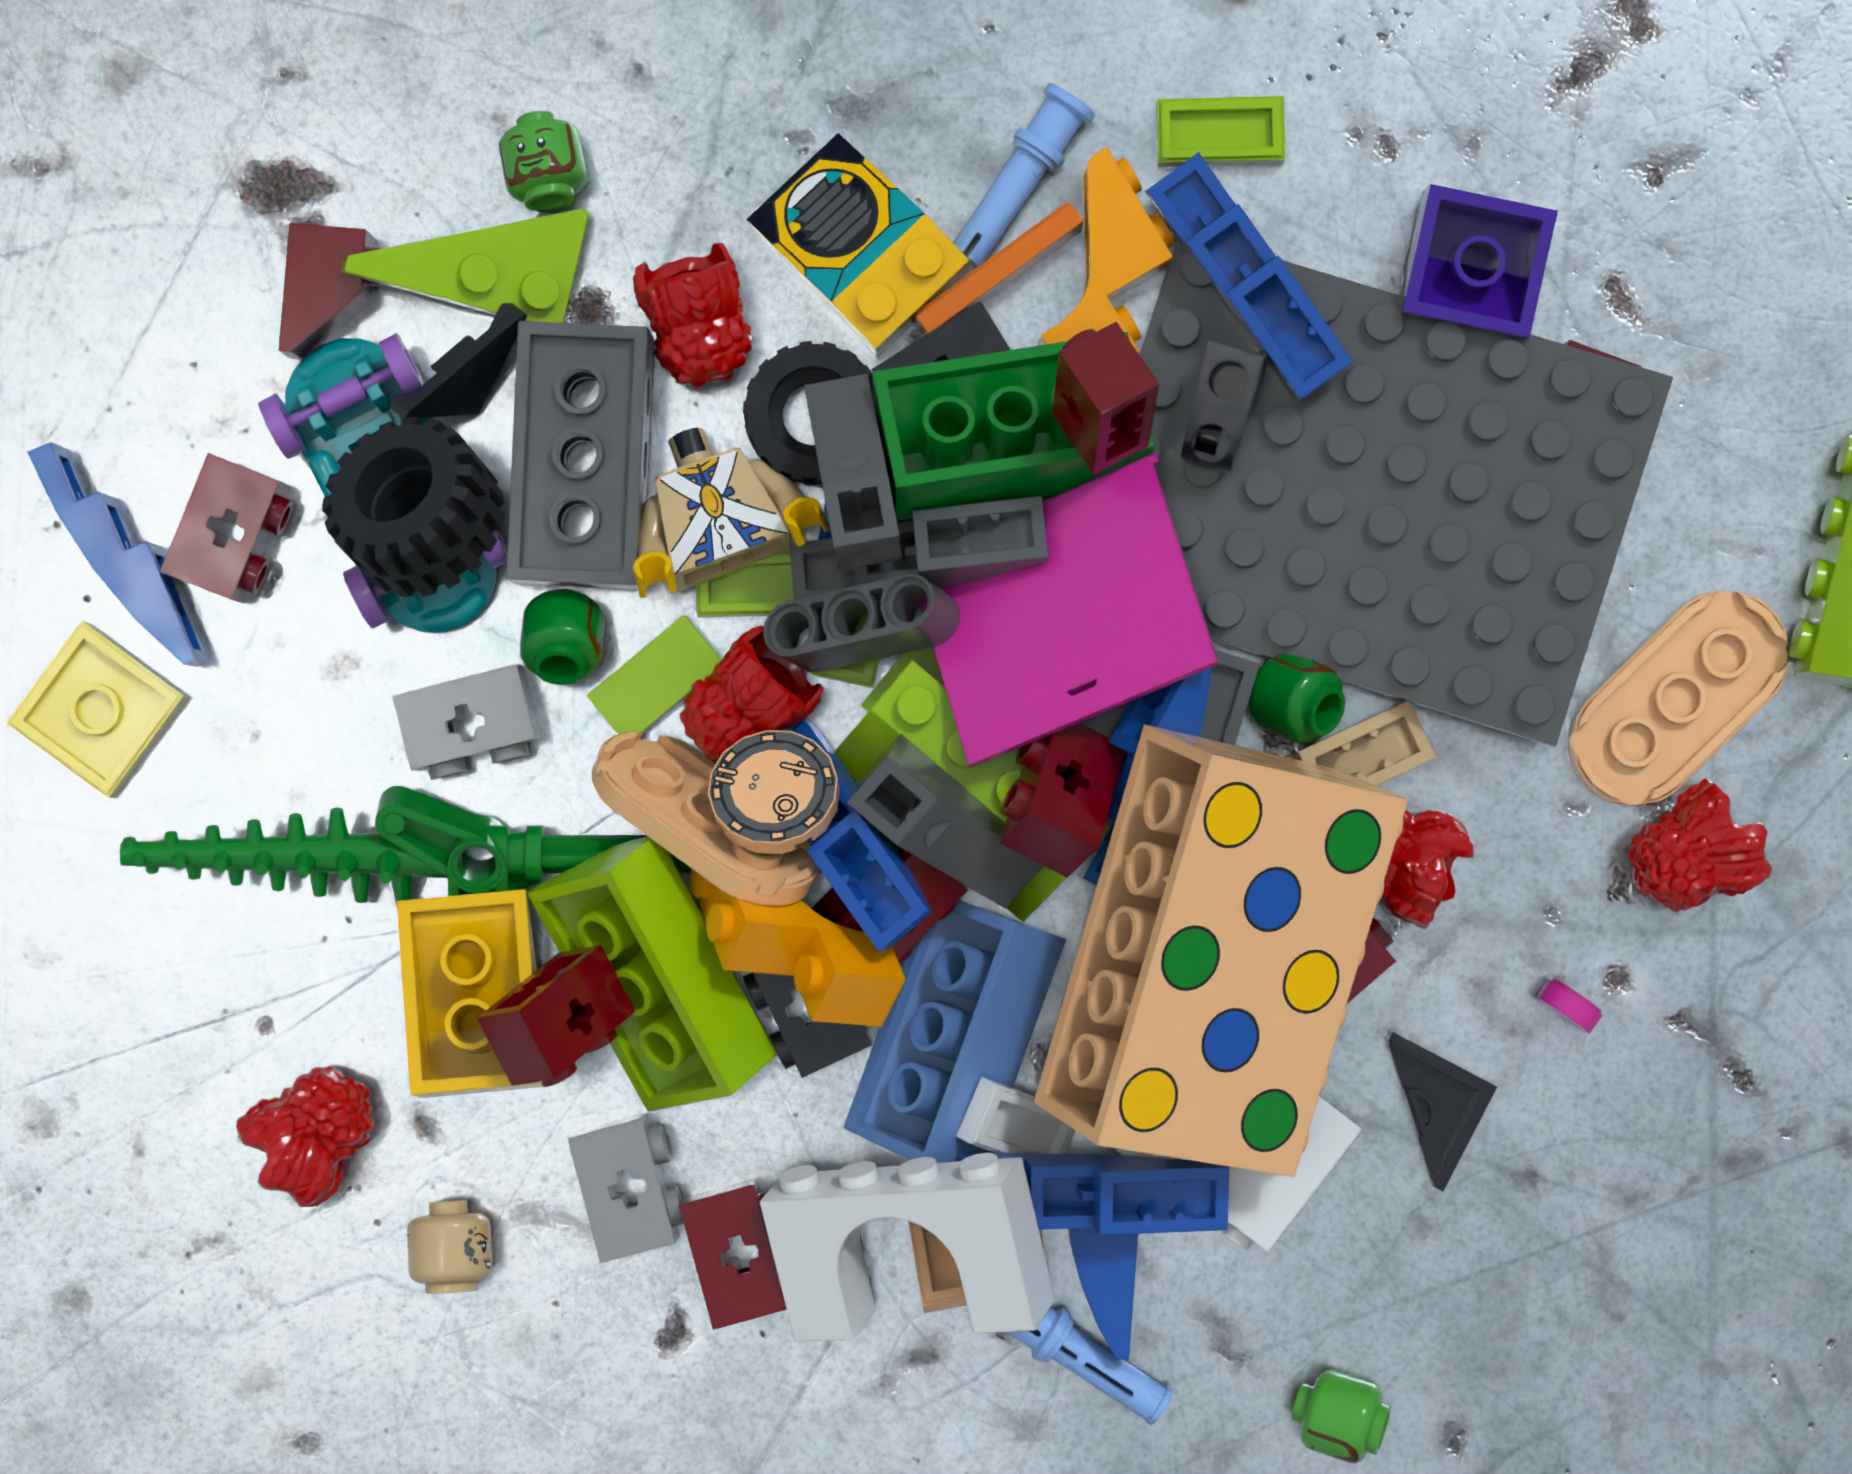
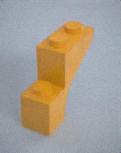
M1108 147L1090 158L1083 176L1086 286L1083 298L1063 321L1040 335L1037 343L1038 346L1068 341L1076 334L1087 329H1094L1097 332L1117 321L1123 332H1128L1130 342L1139 353L1140 350L1135 342L1142 337L1134 319L1123 305L1114 309L1110 301L1166 269L1173 258L1168 248L1174 246V240L1167 225L1157 212L1148 216L1136 196L1138 192L1142 191L1137 175L1124 157L1115 161Z
M691 870L690 890L692 895L698 900L706 922L707 937L714 943L723 970L794 976L796 990L802 995L811 1021L882 1027L906 981L892 946L884 953L878 952L865 932L849 929L822 917L802 900L783 906L753 904L727 894L696 871Z

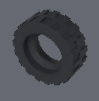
M812 341L799 342L800 345L792 348L786 346L778 350L777 355L769 361L766 358L758 367V373L754 379H750L747 386L746 400L743 402L744 426L750 443L761 460L792 482L796 481L807 486H817L822 481L815 445H807L794 439L785 428L783 422V407L789 394L803 384L868 374L876 419L877 411L872 372L867 365L858 360L857 355L849 350L844 351L837 348L836 344L828 342L812 344Z

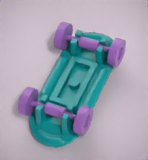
M397 333L380 341L379 344L361 338H340L322 344L304 356L291 374L285 392V404L275 393L259 401L258 406L264 422L282 454L289 460L303 453L324 497L331 494L325 487L330 474L338 473L341 466L337 462L345 451L351 454L359 446L356 442L366 433L370 437L377 434L379 426L393 421L396 426H400L404 419L389 407L391 398L396 394L414 393L424 382L409 351ZM422 418L420 420L425 423L429 418ZM423 499L415 503L405 513V515L412 512L423 501ZM498 529L494 530L493 535L497 542L491 552L484 551L479 557L482 564L473 573L468 569L459 576L461 582L448 589L445 584L438 586L436 594L424 597L417 590L411 597L398 596L392 589L386 592L377 587L357 566L344 571L343 577L358 610L371 629L389 622L391 616L401 625L420 632L444 633L463 627L482 612L491 599L497 580L496 567L507 562V548Z

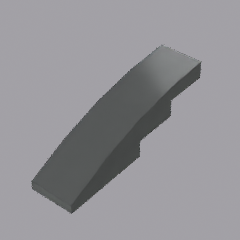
M1042 496L913 510V520L897 522L902 559L838 571L832 538L805 541L806 544L803 546H797L795 542L790 543L794 599L902 574H917L939 588H945L1049 562Z

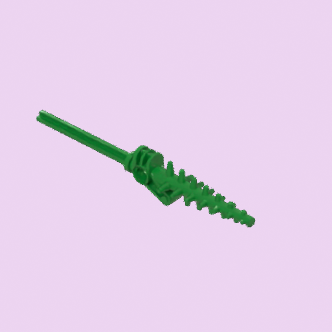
M392 786L381 794L375 816V826L371 827L367 833L348 834L344 811L340 807H335L330 810L328 832L322 835H306L302 815L293 813L289 815L285 836L264 837L260 820L251 819L247 821L246 835L239 838H221L220 829L217 825L207 826L205 837L202 839L179 840L176 831H167L164 833V840L137 841L135 837H125L123 842L120 843L119 858L121 866L145 867L148 874L158 873L160 867L175 868L177 870L186 868L190 880L200 879L202 869H215L220 873L227 870L230 884L233 886L243 884L244 870L256 871L259 875H265L268 872L271 888L276 892L285 889L287 872H296L300 878H306L309 875L315 897L326 896L329 874H337L338 878L342 881H347L350 878L354 899L357 903L368 901L371 875H379V880L382 883H392L397 907V901L410 900L413 877L448 878V896L522 890L532 885L543 883L544 873H563L617 844L643 838L647 835H544L543 825H527L526 832H510L509 825H502L498 820L490 816L471 813L407 787ZM474 847L484 848L493 856L487 860L479 861L468 857L464 851ZM668 851L679 873H691L692 868Z

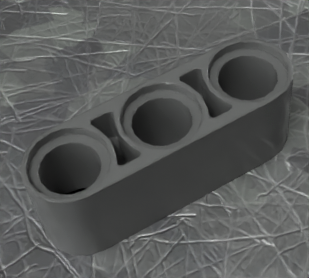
M902 574L781 603L769 613L764 623L763 636L766 645L774 654L808 672H821L940 645L955 633L959 625L960 611L953 597L932 582L917 574ZM928 599L924 614L919 619L913 621L917 606L922 601ZM868 613L865 627L855 634L858 620ZM809 627V634L806 640L797 647L800 634Z

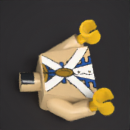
M691 428L677 433L669 439L668 443L678 468L662 473L655 478L657 493L644 502L642 510L638 557L633 565L640 598H647L646 588L655 582L667 583L669 593H674L677 591V588L678 591H682L754 565V563L774 555L790 551L791 539L789 531L795 544L803 546L806 544L802 535V531L811 525H819L825 533L830 530L819 501L812 497H806L795 483L771 468L765 461L747 460L740 448H731L713 455L703 428Z

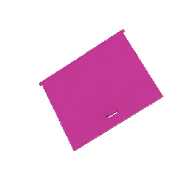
M1156 452L1043 502L1049 562L986 579L941 588L957 602L960 618L955 633L946 642L934 646V651L968 766L973 768L1219 664L1154 463L1159 462ZM928 599L921 602L923 613L927 608Z

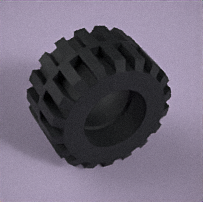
M406 417L400 426H396L393 421L380 425L377 434L370 437L366 433L356 441L359 446L351 454L345 451L337 462L341 466L338 473L330 474L325 486L331 494L323 498L322 511L328 517L324 524L327 532L335 540L334 542L380 589L386 592L392 589L401 597H411L416 590L423 597L436 594L438 586L445 584L450 589L461 582L459 576L469 569L473 573L482 564L479 557L484 551L491 552L497 539L493 535V531L503 527L505 516L499 509V507L505 504L503 492L497 486L498 481L491 471L451 426L446 428L441 421L432 418L423 423L418 417ZM423 499V501L412 512L405 515V513L415 503Z

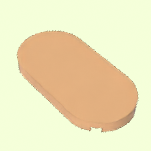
M1730 591L1705 593L1690 599L1680 606L1593 690L1576 710L1568 732V752L1572 767L1580 781L1598 797L1614 804L1626 806L1658 802L1675 793L1760 711L1782 686L1788 668V663H1786L1788 657L1786 647L1789 645L1786 630L1777 614L1766 603L1752 595Z
M638 731L614 735L602 744L591 773L593 786L602 801L614 812L713 885L733 897L765 906L792 904L803 899L810 892L819 868L806 851L811 847L807 840L797 844L796 850L783 854L754 853L732 843L722 832V827L714 818L708 797L710 774L715 763L707 759L700 752L688 744L669 736L659 735L657 742L642 740L644 732L640 733Z

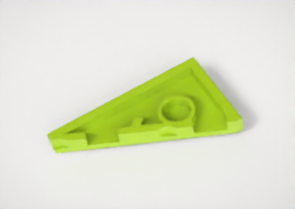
M577 209L348 255L343 260L341 273L496 315L501 304L513 303L528 315L525 321L563 323L589 211Z

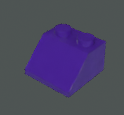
M1430 184L1422 192L1408 257L1402 312L1529 339L1558 210Z

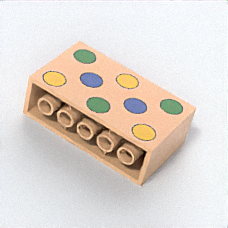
M1144 724L1034 1103L1099 1146L1295 1177L1301 1154L1308 1143L1309 1128L1319 1094L1327 1080V1068L1338 1031L1346 1017V1005L1357 968L1364 958L1365 942L1375 908L1383 895L1385 875L1395 842L1403 828V816L1408 799L1335 768Z

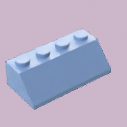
M958 900L953 911L946 918L938 921L913 946L910 955L904 960L901 969L906 981L885 1022L879 1028L843 1129L909 1160L931 1157L937 1163L957 1162V1155L989 1153V1150L969 1144L956 1137V1134L981 1076L1013 1088L1066 939Z

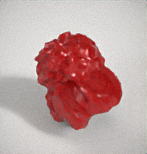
M713 243L710 255L705 257H685L673 262H666L655 271L649 269L646 261L635 268V275L633 276L635 298L640 309L645 312L650 320L651 329L656 333L657 338L654 340V345L657 347L654 350L655 357L660 362L661 367L669 371L671 377L676 379L675 383L681 385L691 384L697 388L708 382H722L733 378L734 370L740 368L748 361L746 355L752 349V338L750 336L751 327L744 323V317L742 316L743 302L738 291L740 287L738 272L736 271L734 260L730 257V253L724 244Z
M762 625L750 629L734 641L723 659L715 665L713 675L705 676L704 680H696L691 685V693L684 700L685 709L679 715L680 721L685 727V734L694 740V744L712 762L718 761L725 750L743 737L766 730L782 731L785 728L802 722L821 702V695L824 691L822 685L817 683L812 686L807 681L804 669L774 654L765 643L763 636L764 626Z
M1702 779L1698 784L1690 786L1684 793L1678 795L1677 804L1673 807L1672 813L1661 815L1658 823L1644 826L1641 833L1632 838L1631 845L1628 848L1630 863L1633 868L1632 884L1642 894L1649 896L1653 901L1661 903V905L1675 913L1706 903L1716 893H1723L1728 896L1744 894L1770 878L1772 866L1765 858L1764 852L1767 830L1763 823L1754 822L1741 826L1735 824L1730 814V799L1720 786L1709 779Z
M1429 809L1425 812H1419L1415 816L1411 815L1408 811L1404 812L1403 828L1394 845L1381 901L1393 915L1417 927L1426 929L1430 922L1433 921L1435 911L1440 902L1454 898L1456 890L1450 872L1452 863L1457 857L1473 858L1475 854L1474 845L1470 841L1468 832L1462 822L1452 814L1445 813L1444 811Z
M315 1067L311 1069L309 1074L299 1075L291 1088H284L280 1098L275 1097L271 1100L261 1099L255 1106L249 1108L244 1116L237 1119L236 1130L244 1146L259 1149L266 1154L267 1161L259 1173L257 1183L263 1189L269 1191L289 1193L300 1207H318L338 1192L339 1184L343 1179L344 1160L353 1156L357 1149L365 1146L370 1141L369 1131L374 1127V1120L371 1117L372 1104L368 1100L371 1096L369 1089L363 1083L355 1082L350 1077H344L343 1073L334 1067Z

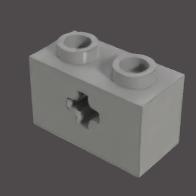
M512 664L392 695L410 770L422 771L428 769L430 780L466 772L468 769L465 759L490 753L492 764L528 756L530 753L527 743L542 740L524 666L519 664ZM468 707L471 714L482 715L484 718V725L475 728V740L471 741L468 734L456 733L455 723L464 719L463 709Z
M643 1113L573 1132L567 1140L600 1263L676 1243L680 1236L678 1226L684 1224L679 1208L682 1197L677 1186L667 1189L661 1164L670 1162V1154L661 1124L651 1127L648 1114ZM623 1170H629L633 1179L643 1178L646 1186L637 1194V1201H631L628 1192L617 1193L614 1187L622 1179Z

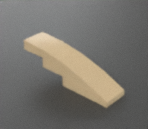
M1407 701L1284 756L1335 768L1375 786L1437 758L1412 703Z

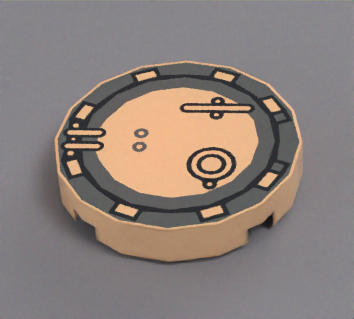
M766 730L741 738L722 753L710 774L708 797L716 822L722 827V832L732 843L754 853L783 854L796 850L797 844L805 842L810 837L812 841L826 831L837 812L840 789L831 757L814 740L793 731Z

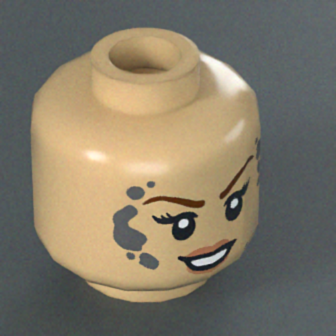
M467 1200L428 1202L429 1215L416 1217L407 1226L408 1272L411 1279L417 1283L425 1284L426 1294L477 1291V1281L486 1278L492 1272L490 1220L481 1213H468Z

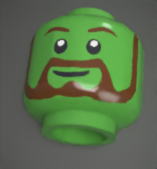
M534 111L520 116L516 121L517 125L506 131L499 141L502 169L508 194L517 201L525 203L527 209L537 212L558 210L572 204L575 200V194L580 192L587 182L585 161L578 129L567 121L555 119L554 114L548 111Z
M1329 1369L1317 1378L1314 1387L1305 1383L1301 1385L1295 1400L1291 1420L1302 1423L1301 1441L1306 1448L1350 1464H1356L1364 1459L1367 1452L1377 1455L1388 1426L1391 1406L1383 1403L1382 1391L1376 1384Z

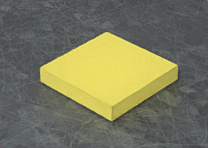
M81 620L6 724L104 796L114 798L188 696L91 624Z

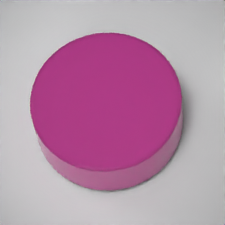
M1555 978L1553 980L1549 979L1536 997L1552 1011L1587 1034L1592 1032L1602 1018V1011L1597 1006Z

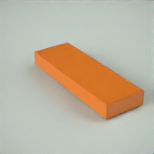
M1071 202L1069 204L1064 203L916 312V326L919 331L925 336L979 301L982 304L1079 234L1082 231L1083 218Z

